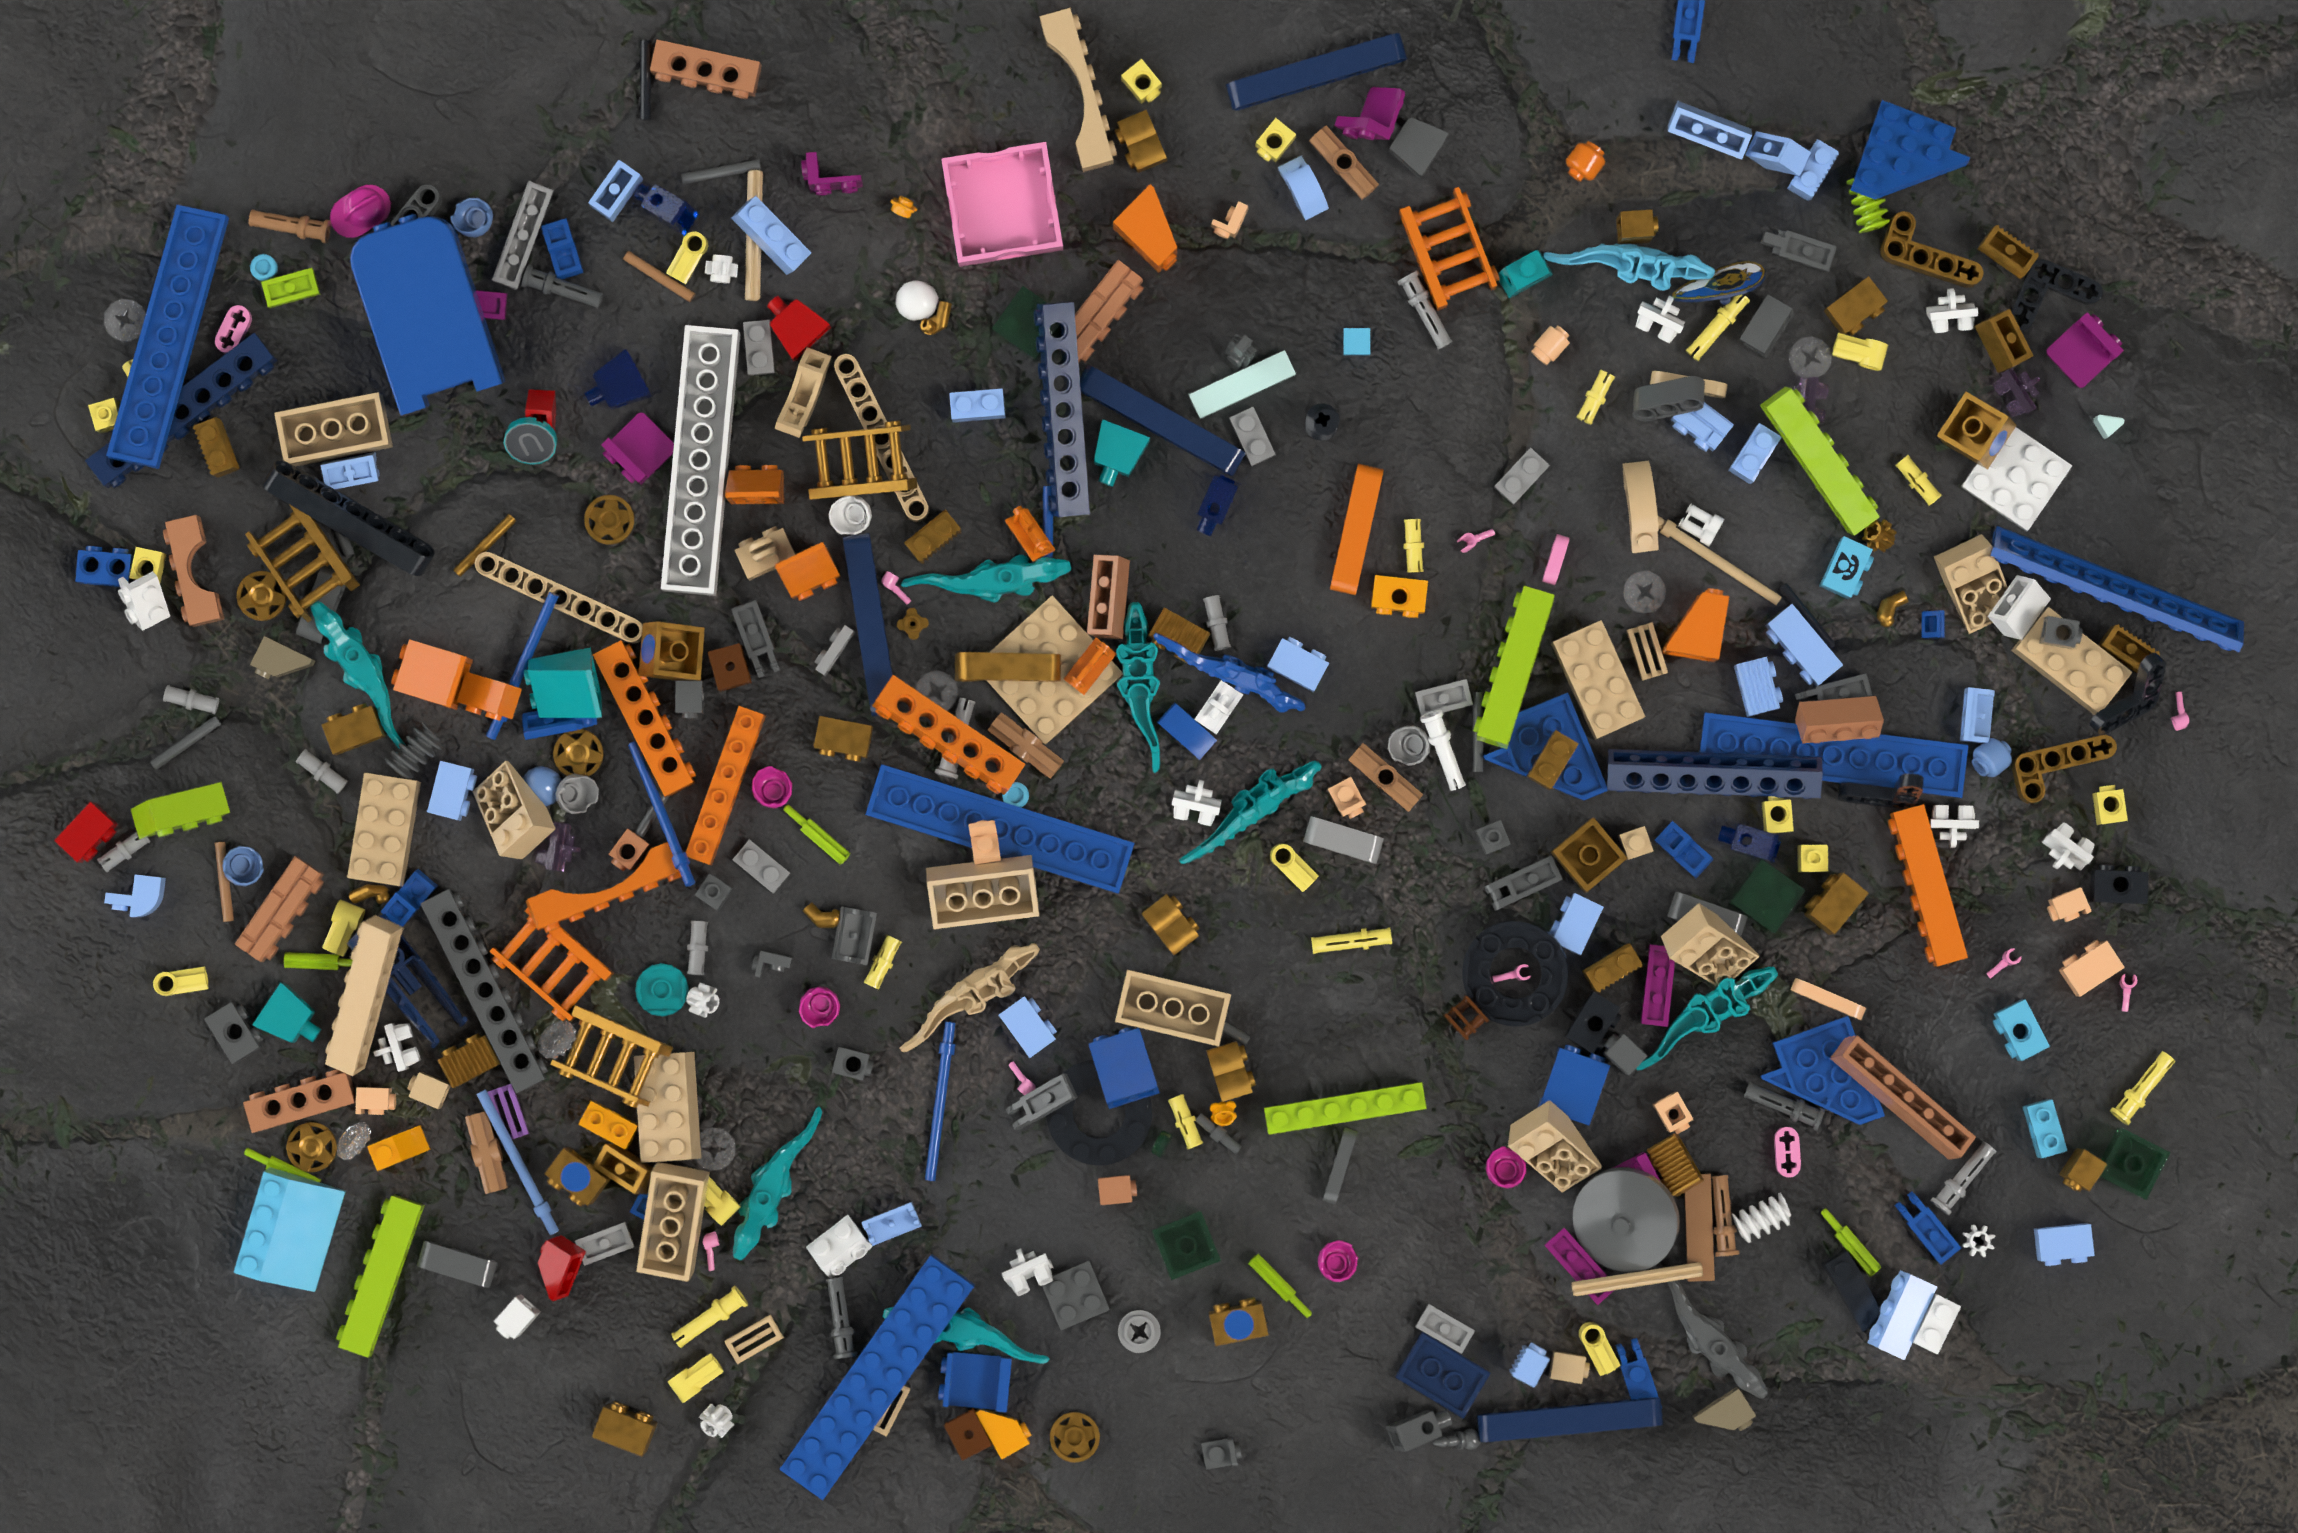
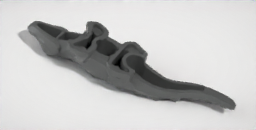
M1658 1263L1654 1265L1653 1268H1664V1266ZM1678 1280L1667 1282L1673 1295L1677 1314L1686 1330L1687 1342L1691 1352L1696 1354L1702 1353L1710 1361L1711 1369L1717 1377H1726V1374L1729 1373L1739 1388L1753 1394L1757 1398L1763 1399L1768 1394V1390L1759 1371L1753 1365L1743 1360L1744 1356H1747L1746 1346L1738 1341H1732L1724 1333L1723 1321L1711 1316L1701 1315L1689 1302Z

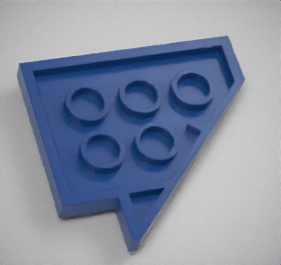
M1882 100L1850 190L1872 199H1878L1964 167L1969 162L1970 157L1949 149L1956 130L1955 127Z
M1568 692L1519 712L1508 749L1501 748L1483 756L1486 761L1527 777L1552 733L1557 730L1579 744L1553 788L1582 801L1608 791Z
M1849 1016L1772 1043L1781 1068L1760 1075L1762 1080L1858 1125L1885 1116L1880 1101L1830 1059L1845 1038L1856 1036Z

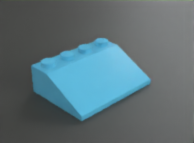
M269 1167L263 1172L234 1273L258 1281L315 1292L346 1191Z

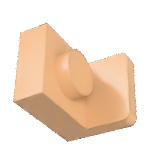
M1238 201L1236 208L1231 206L1225 218V221L1229 222L1228 225L1213 219L1211 227L1215 229L1214 233L1225 239H1228L1229 236L1235 238L1248 211V205Z
M1352 777L1327 789L1342 817L1348 815L1349 819L1364 812L1362 807L1366 805V802L1363 800Z
M981 820L969 824L975 865L1001 861L995 821Z

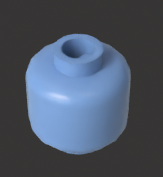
M1990 738L1988 743H1982L1974 750L1972 765L1981 776L1996 777L2011 765L2012 750L2005 741Z

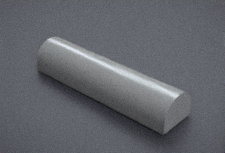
M528 181L492 281L517 290L551 199L552 189Z

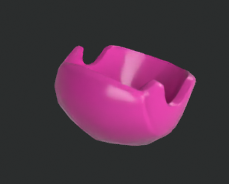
M768 766L759 770L754 776L752 792L754 798L761 805L768 808H778L785 805L792 795V782L786 772Z
M827 987L809 989L801 997L799 1005L802 1021L812 1028L830 1025L839 1015L840 1010L837 994Z
M1506 1146L1500 1147L1493 1151L1486 1161V1173L1489 1180L1496 1186L1513 1188L1521 1183L1526 1175V1162L1512 1149Z
M1341 1240L1330 1242L1319 1253L1318 1267L1327 1280L1333 1282L1345 1281L1356 1272L1358 1256L1350 1243Z

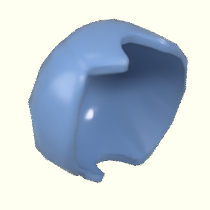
M468 198L456 204L455 212L450 217L454 229L462 235L477 238L489 230L493 220V212L488 203L482 199Z
M544 766L528 770L523 776V780L545 806L555 804L556 788L562 781L560 775L556 771Z
M238 846L229 850L223 859L225 877L237 886H248L257 882L264 870L260 854L248 846Z

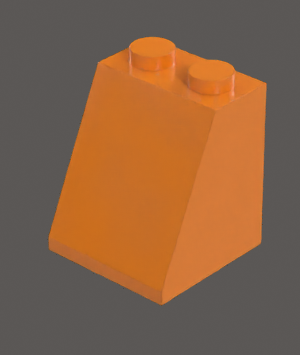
M1150 184L1113 221V229L1159 273L1162 269L1165 271L1169 270L1177 261V245L1156 191Z
M1708 588V590L1699 594L1662 648V654L1708 662L1719 660L1729 596L1723 595V590Z
M409 639L408 645L403 644L399 659H402L400 670L395 669L391 684L394 685L393 690L457 710L459 706L457 699L466 672L470 671L473 660L466 656Z

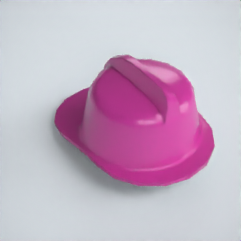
M364 185L353 190L334 204L330 217L333 229L346 238H355L371 230L374 226L379 225L387 218L390 212L391 202L388 194L382 188L375 185Z

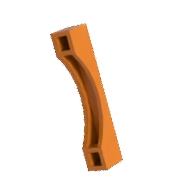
M668 842L651 848L637 870L623 882L610 889L589 894L564 893L551 889L527 899L526 904L537 930L544 929L546 933L561 927L559 922L568 918L570 923L584 918L585 911L594 909L595 913L610 907L608 902L618 898L619 902H623L634 897L633 892L643 888L644 892L659 887L658 881L667 878L668 882H672L681 878L679 869H675L672 862L673 854Z

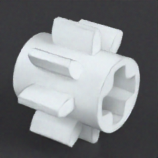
M713 255L712 261H706L705 273L711 275V282L730 284V278L737 277L738 265L732 263L733 257Z
M699 983L698 987L691 988L687 994L686 1001L691 1006L689 1012L705 1018L708 1013L715 1012L719 1006V997L715 994L717 989L703 983Z
M1971 1225L1972 1232L1969 1234L1963 1232V1235L1967 1237V1242L1963 1243L1962 1247L1971 1248L1970 1256H1974L1976 1251H1979L1982 1257H1986L1985 1250L1995 1248L1990 1244V1239H1993L1995 1235L1986 1234L1987 1226L1985 1225L1980 1231L1977 1230L1975 1225ZM1982 1234L1981 1239L1984 1241V1244L1977 1245L1975 1248L1976 1242L1973 1241V1237H1979Z
M710 1404L699 1416L703 1420L701 1422L702 1430L711 1437H715L718 1434L722 1438L734 1425L730 1421L732 1413L724 1405H717L715 1407L713 1404Z

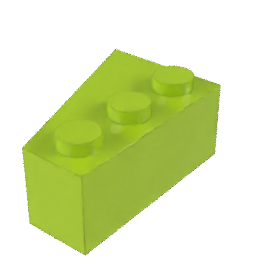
M222 782L147 800L132 808L131 813L140 840L154 835H158V837L173 834V830L180 828L183 831L197 828L198 823L205 821L207 825L223 821L222 816L230 813Z

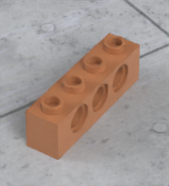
M656 40L650 72L652 75H656L655 79L659 81L670 82L671 79L680 80L681 85L696 88L698 84L707 86L706 90L722 94V91L726 90L733 92L732 96L748 99V95L755 97L762 66L760 62ZM678 59H683L687 63L682 71H675L672 68L673 63ZM703 65H710L712 67V73L707 77H702L698 74L699 68ZM734 70L738 73V78L734 82H726L724 80L725 73Z
M336 1069L326 1072L327 1078L316 1080V1077L313 1076L300 1080L301 1085L291 1088L289 1083L275 1087L276 1093L265 1095L264 1091L249 1095L250 1100L243 1102L251 1132L256 1133L356 1103V1093L351 1076ZM323 1085H328L332 1090V1095L328 1100L322 1099L319 1095V1090ZM298 1092L303 1093L306 1097V1103L301 1108L294 1103V1096ZM272 1100L280 1103L281 1109L277 1115L271 1114L268 1110V1105Z

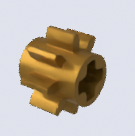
M1884 519L1882 522L1875 520L1865 528L1862 540L1868 543L1867 547L1873 549V552H1876L1877 549L1885 552L1886 549L1894 545L1897 531L1891 528L1892 524Z

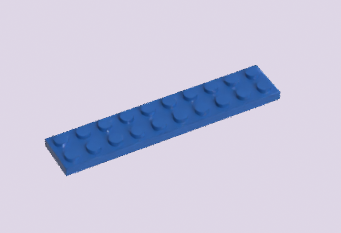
M176 205L106 456L108 458L156 469L160 467L229 221L227 215Z
M1999 526L1994 531L1992 537L1993 548L1990 556L1995 557V560L2000 563L2016 565L2023 572L2029 574L2034 572L2043 576L2051 583H2062L2075 592H2085L2093 595L2100 602H2111L2126 612L2134 611L2142 614L2149 621H2160L2168 624L2175 631L2183 630L2193 634L2195 638L2201 641L2209 640L2217 643L2224 650L2240 652L2243 646L2244 621Z
M1704 713L1699 752L1822 757V781L1894 788L1900 775L1911 773L1924 777L1923 794L1962 798L1968 745L1883 734L1871 739L1864 738L1802 744L1797 725L1794 723Z
M883 764L880 766L865 814L972 848L969 824L981 820H994L1000 856L1002 858L1032 855L1034 868L1118 894L1135 844Z
M931 1254L779 1470L823 1500L975 1284Z

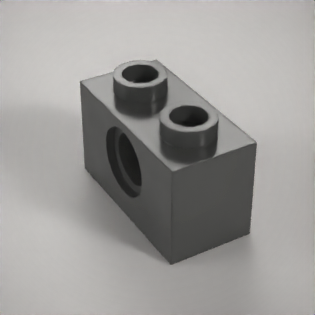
M230 1002L204 1019L232 1064H237L263 1048L260 1042L263 1040L261 1033L255 1026L251 1028L247 1021L249 1014L242 1004L237 1005L236 1002ZM234 1024H238L242 1028V1035L238 1039H234L230 1035V1028Z
M1612 1034L1603 1046L1606 1049L1602 1054L1624 1075H1630L1647 1057L1625 1034H1619L1618 1036Z

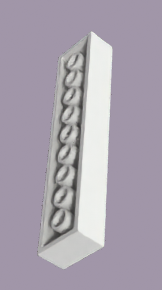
M685 325L661 590L665 592L716 596L740 343V332L736 329Z

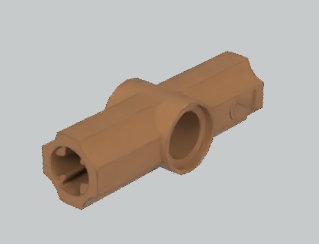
M1327 126L1320 129L1309 140L1332 166L1333 171L1341 176L1361 200L1379 186L1377 181L1356 159L1354 153L1348 150ZM1340 157H1347L1352 165L1348 169H1341L1337 165V160Z
M1002 712L988 729L990 733L1005 743L1010 751L1024 762L1032 764L1050 779L1064 763V760L1043 745L1044 742L1026 728L1022 729Z
M1364 743L1348 759L1349 762L1407 812L1423 796L1395 768L1387 764ZM1382 770L1390 771L1393 775L1392 783L1388 785L1382 784L1378 779L1379 773Z
M486 1112L466 1116V1124L472 1142L470 1145L475 1166L479 1168L485 1194L508 1188L501 1162L503 1161L501 1147L497 1137L495 1138L492 1124Z

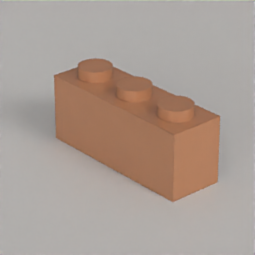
M1094 555L1087 634L1097 638L1123 639L1130 560L1120 556Z
M1876 696L1799 702L1795 717L1802 744L1876 738L1880 736L1884 722Z

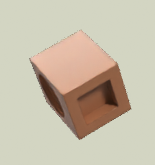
M627 829L609 853L613 857L611 863L622 871L626 868L633 870L651 844L632 830ZM627 844H631L635 848V855L631 859H625L621 854L622 848Z
M1130 1175L1098 1178L1100 1205L1132 1202V1196H1137L1136 1180H1130Z

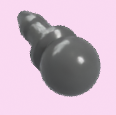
M1466 1429L1463 1432L1456 1431L1453 1436H1442L1432 1441V1444L1435 1446H1456L1458 1450L1463 1448L1474 1450L1481 1443L1479 1432L1475 1429Z

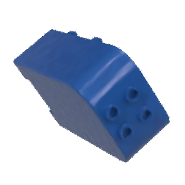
M412 214L398 219L400 224L391 226L390 222L374 226L373 233L367 234L357 241L352 248L350 256L351 268L400 416L430 406L426 396L470 381L474 382L476 392L506 382L458 234L449 222L435 216L417 218L416 214Z

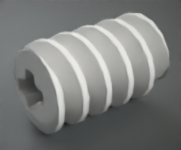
M1778 1193V1202L1772 1196L1768 1198L1769 1206L1760 1201L1759 1210L1750 1205L1749 1215L1743 1209L1739 1210L1740 1219L1732 1214L1741 1237L1748 1243L1751 1242L1752 1233L1758 1239L1761 1238V1229L1768 1235L1771 1234L1770 1225H1773L1777 1230H1780V1221H1783L1787 1226L1790 1225L1791 1213L1781 1193Z

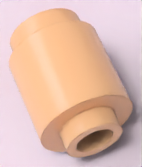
M1558 325L1556 328L1549 326L1534 343V349L1531 351L1532 354L1545 365H1548L1550 361L1554 362L1570 344L1567 340L1569 334Z

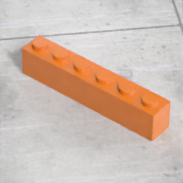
M1924 804L1890 813L1891 819L1888 820L1889 829L1892 835L1896 834L1898 845H1895L1899 861H1904L1906 870L1902 871L1906 886L1910 885L1913 896H1910V902L1913 911H1918L1921 921L1917 922L1920 936H1925L1928 947H1925L1924 950L1928 962H1933V966L1937 967L1968 958Z

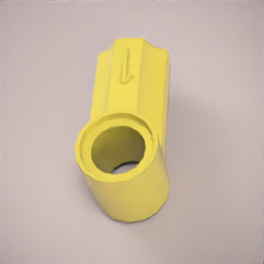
M699 232L686 234L666 273L687 284L702 255L708 249L706 237ZM694 237H699L702 240V247L698 251H691L689 249V241Z
M1838 333L1832 356L1859 363L1858 365L1867 369L1881 371L1888 344L1873 339L1863 340Z
M1277 844L1271 849V862L1302 892L1319 877L1289 845ZM1281 848L1287 849L1290 855L1285 863L1277 862L1275 857L1276 852Z
M340 899L331 918L332 925L322 948L344 957L349 947L347 942L352 938L354 932L358 930L363 920L365 909Z
M206 967L159 973L153 981L154 989L163 996L208 990ZM166 976L173 980V987L167 992L163 991L160 986L161 980Z
M709 1177L704 1205L706 1207L705 1210L722 1226L741 1206L727 1191H722Z
M1590 1321L1581 1325L1579 1338L1583 1342L1599 1375L1608 1374L1621 1366L1603 1329L1597 1323ZM1592 1328L1597 1329L1599 1333L1597 1339L1592 1342L1585 1339L1586 1332Z
M710 1353L691 1368L684 1369L670 1379L668 1384L680 1401L684 1403L700 1392L703 1386L723 1373L724 1370L717 1359Z

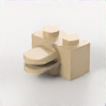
M777 526L762 532L764 536L754 541L753 537L738 543L740 548L736 549L735 552L749 581L776 569L775 564L796 555L783 528L778 530Z

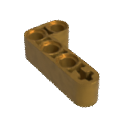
M1902 211L1891 219L1881 247V256L1886 262L1965 288L1974 287L1981 281L1983 268L1979 263L1911 241L1916 226L1915 218L1911 213ZM1897 219H1904L1908 222L1909 228L1907 231H1900L1896 227ZM1893 243L1900 247L1901 252L1899 256L1890 255L1888 252L1889 244ZM1914 252H1921L1925 255V264L1915 263L1913 259ZM1940 260L1948 261L1951 266L1950 272H1942L1938 267V262ZM1957 269L1962 272L1972 269V275L1976 277L1968 280L1965 273L1959 272L1956 276L1954 274Z
M959 652L955 654V681L1058 682L1061 681V654Z
M2100 735L2016 756L2011 766L2019 798L2025 803L2040 801L2045 795L2043 773L2110 758L2117 749L2115 740L2111 736ZM2101 741L2103 744L2108 745V749L2104 750V752L2096 751L2091 753L2090 747L2099 746ZM2074 746L2080 747L2083 751V756L2079 761L2074 760L2071 756V749ZM2048 752L2054 753L2057 757V763L2053 767L2048 766L2045 762V756ZM2022 758H2026L2031 762V770L2028 773L2021 771L2019 768V762ZM2028 784H2033L2037 788V796L2033 799L2029 798L2025 793Z

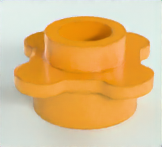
M899 196V198H894L890 201L893 204L891 211L902 217L910 218L911 214L917 211V208L913 206L914 202L906 197Z
M1227 1101L1211 1104V1121L1220 1126H1227L1233 1123L1237 1118L1234 1112L1236 1103Z

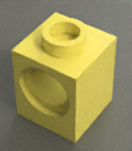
M1142 59L1121 75V80L1141 104L1145 100L1150 103L1161 93L1159 89L1162 88V83ZM1141 77L1149 79L1151 84L1147 89L1142 90L1136 86V81Z
M1275 118L1256 141L1257 154L1268 162L1272 159L1276 163L1295 140L1296 134ZM1271 136H1276L1280 138L1282 144L1280 147L1273 149L1267 145V139Z
M111 398L88 405L95 431L101 434L113 431L120 408V401Z
M136 547L129 578L137 580L143 577L142 565L146 562H151L153 564V572L158 576L160 583L167 554Z
M2115 785L2099 787L2100 792L2092 793L2097 825L2128 821L2123 789L2116 790ZM2107 797L2113 798L2116 803V807L2112 812L2104 808L2103 803Z
M1768 796V801L1762 802L1764 834L1793 832L1791 799L1784 800V798ZM1774 807H1780L1784 812V817L1780 822L1774 821L1771 818V810Z
M1799 845L1798 872H1828V845Z

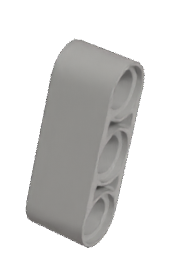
M1310 816L1303 842L1377 864L1384 838Z

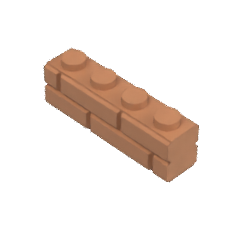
M1117 260L1075 313L1078 363L1081 360L1086 362L1095 351L1092 348L1097 340L1102 342L1111 331L1108 327L1113 319L1119 321L1127 311L1124 305L1130 298L1135 300L1144 289L1141 286L1143 279L1119 260Z
M294 856L235 942V945L260 962H264L266 959L270 961L279 949L276 944L280 938L283 937L285 939L292 931L294 925L291 922L295 916H302L307 909L309 903L306 900L310 894L316 895L324 884L321 878L324 874L300 857Z

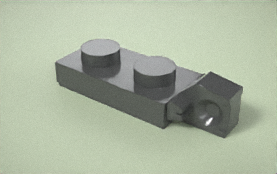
M1779 230L1778 235L1765 232L1761 240V244L1772 247V253L1778 255V257L1827 273L1830 270L1837 246L1788 230Z
M1235 334L1225 351L1228 355L1227 359L1236 367L1242 366L1247 368L1257 351L1251 346L1252 340L1245 334L1242 338Z

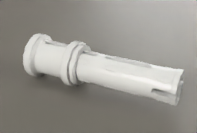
M1434 710L1421 716L1420 720L1422 723H1425L1429 734L1428 741L1431 745H1434L1449 789L1453 791L1456 790L1457 785L1460 789L1466 783L1463 780L1449 742L1451 733L1449 730H1446L1442 719L1443 711Z

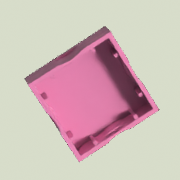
M1046 142L1010 147L995 153H973L942 158L959 267L1063 250Z

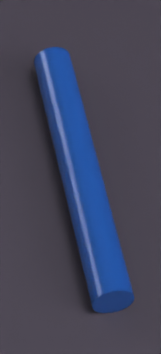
M1043 486V532L1053 545V511L1050 512L1048 507V496H1051V486ZM1053 552L1044 557L1053 558Z

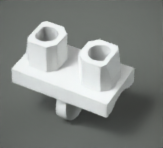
M1954 288L1947 289L1946 297H1938V305L1942 306L1926 307V315L1931 320L1935 333L1947 332L1948 319L1957 318V328L1959 330H1972L1974 316H1978V308L1975 307L1974 303H1965V295L1955 296Z
M1669 295L1666 302L1656 298L1653 305L1662 310L1642 301L1637 312L1639 315L1636 327L1648 332L1653 321L1663 325L1658 337L1670 343L1677 333H1681L1685 321L1675 317L1680 309L1671 305L1674 297Z
M1221 680L1195 720L1217 735L1243 694Z
M1199 780L1198 787L1187 785L1186 792L1175 790L1172 805H1174V818L1187 820L1189 810L1192 809L1200 811L1198 823L1211 826L1215 816L1219 815L1222 800L1211 798L1213 790L1204 789V781Z
M1933 805L1931 820H1929L1930 827L1949 829V832H1939V840H1949L1950 848H1956L1957 840H1966L1967 838L1966 832H1957V829L1979 828V820H1975L1973 806H1958V820H1948L1949 805Z
M2064 822L2057 829L2051 831L2042 843L2052 849L2049 854L2056 859L2053 864L2054 868L2059 869L2063 864L2069 869L2075 866L2081 871L2093 859L2094 856L2091 853L2095 845L2087 838L2080 839L2077 844L2069 839L2074 830Z
M391 1023L384 1026L390 1047H388L385 1037L378 1039L380 1050L373 1052L375 1057L382 1055L385 1065L393 1063L390 1052H392L398 1072L409 1069L408 1066L421 1060L417 1047L403 1050L401 1040L413 1037L410 1023L398 1025Z
M1021 1248L1016 1250L1018 1258L1010 1261L1012 1269L1002 1273L1005 1282L1012 1287L1017 1296L1030 1291L1026 1280L1033 1276L1036 1277L1040 1286L1053 1281L1051 1272L1053 1265L1047 1255L1043 1254L1036 1257L1034 1251L1024 1254Z

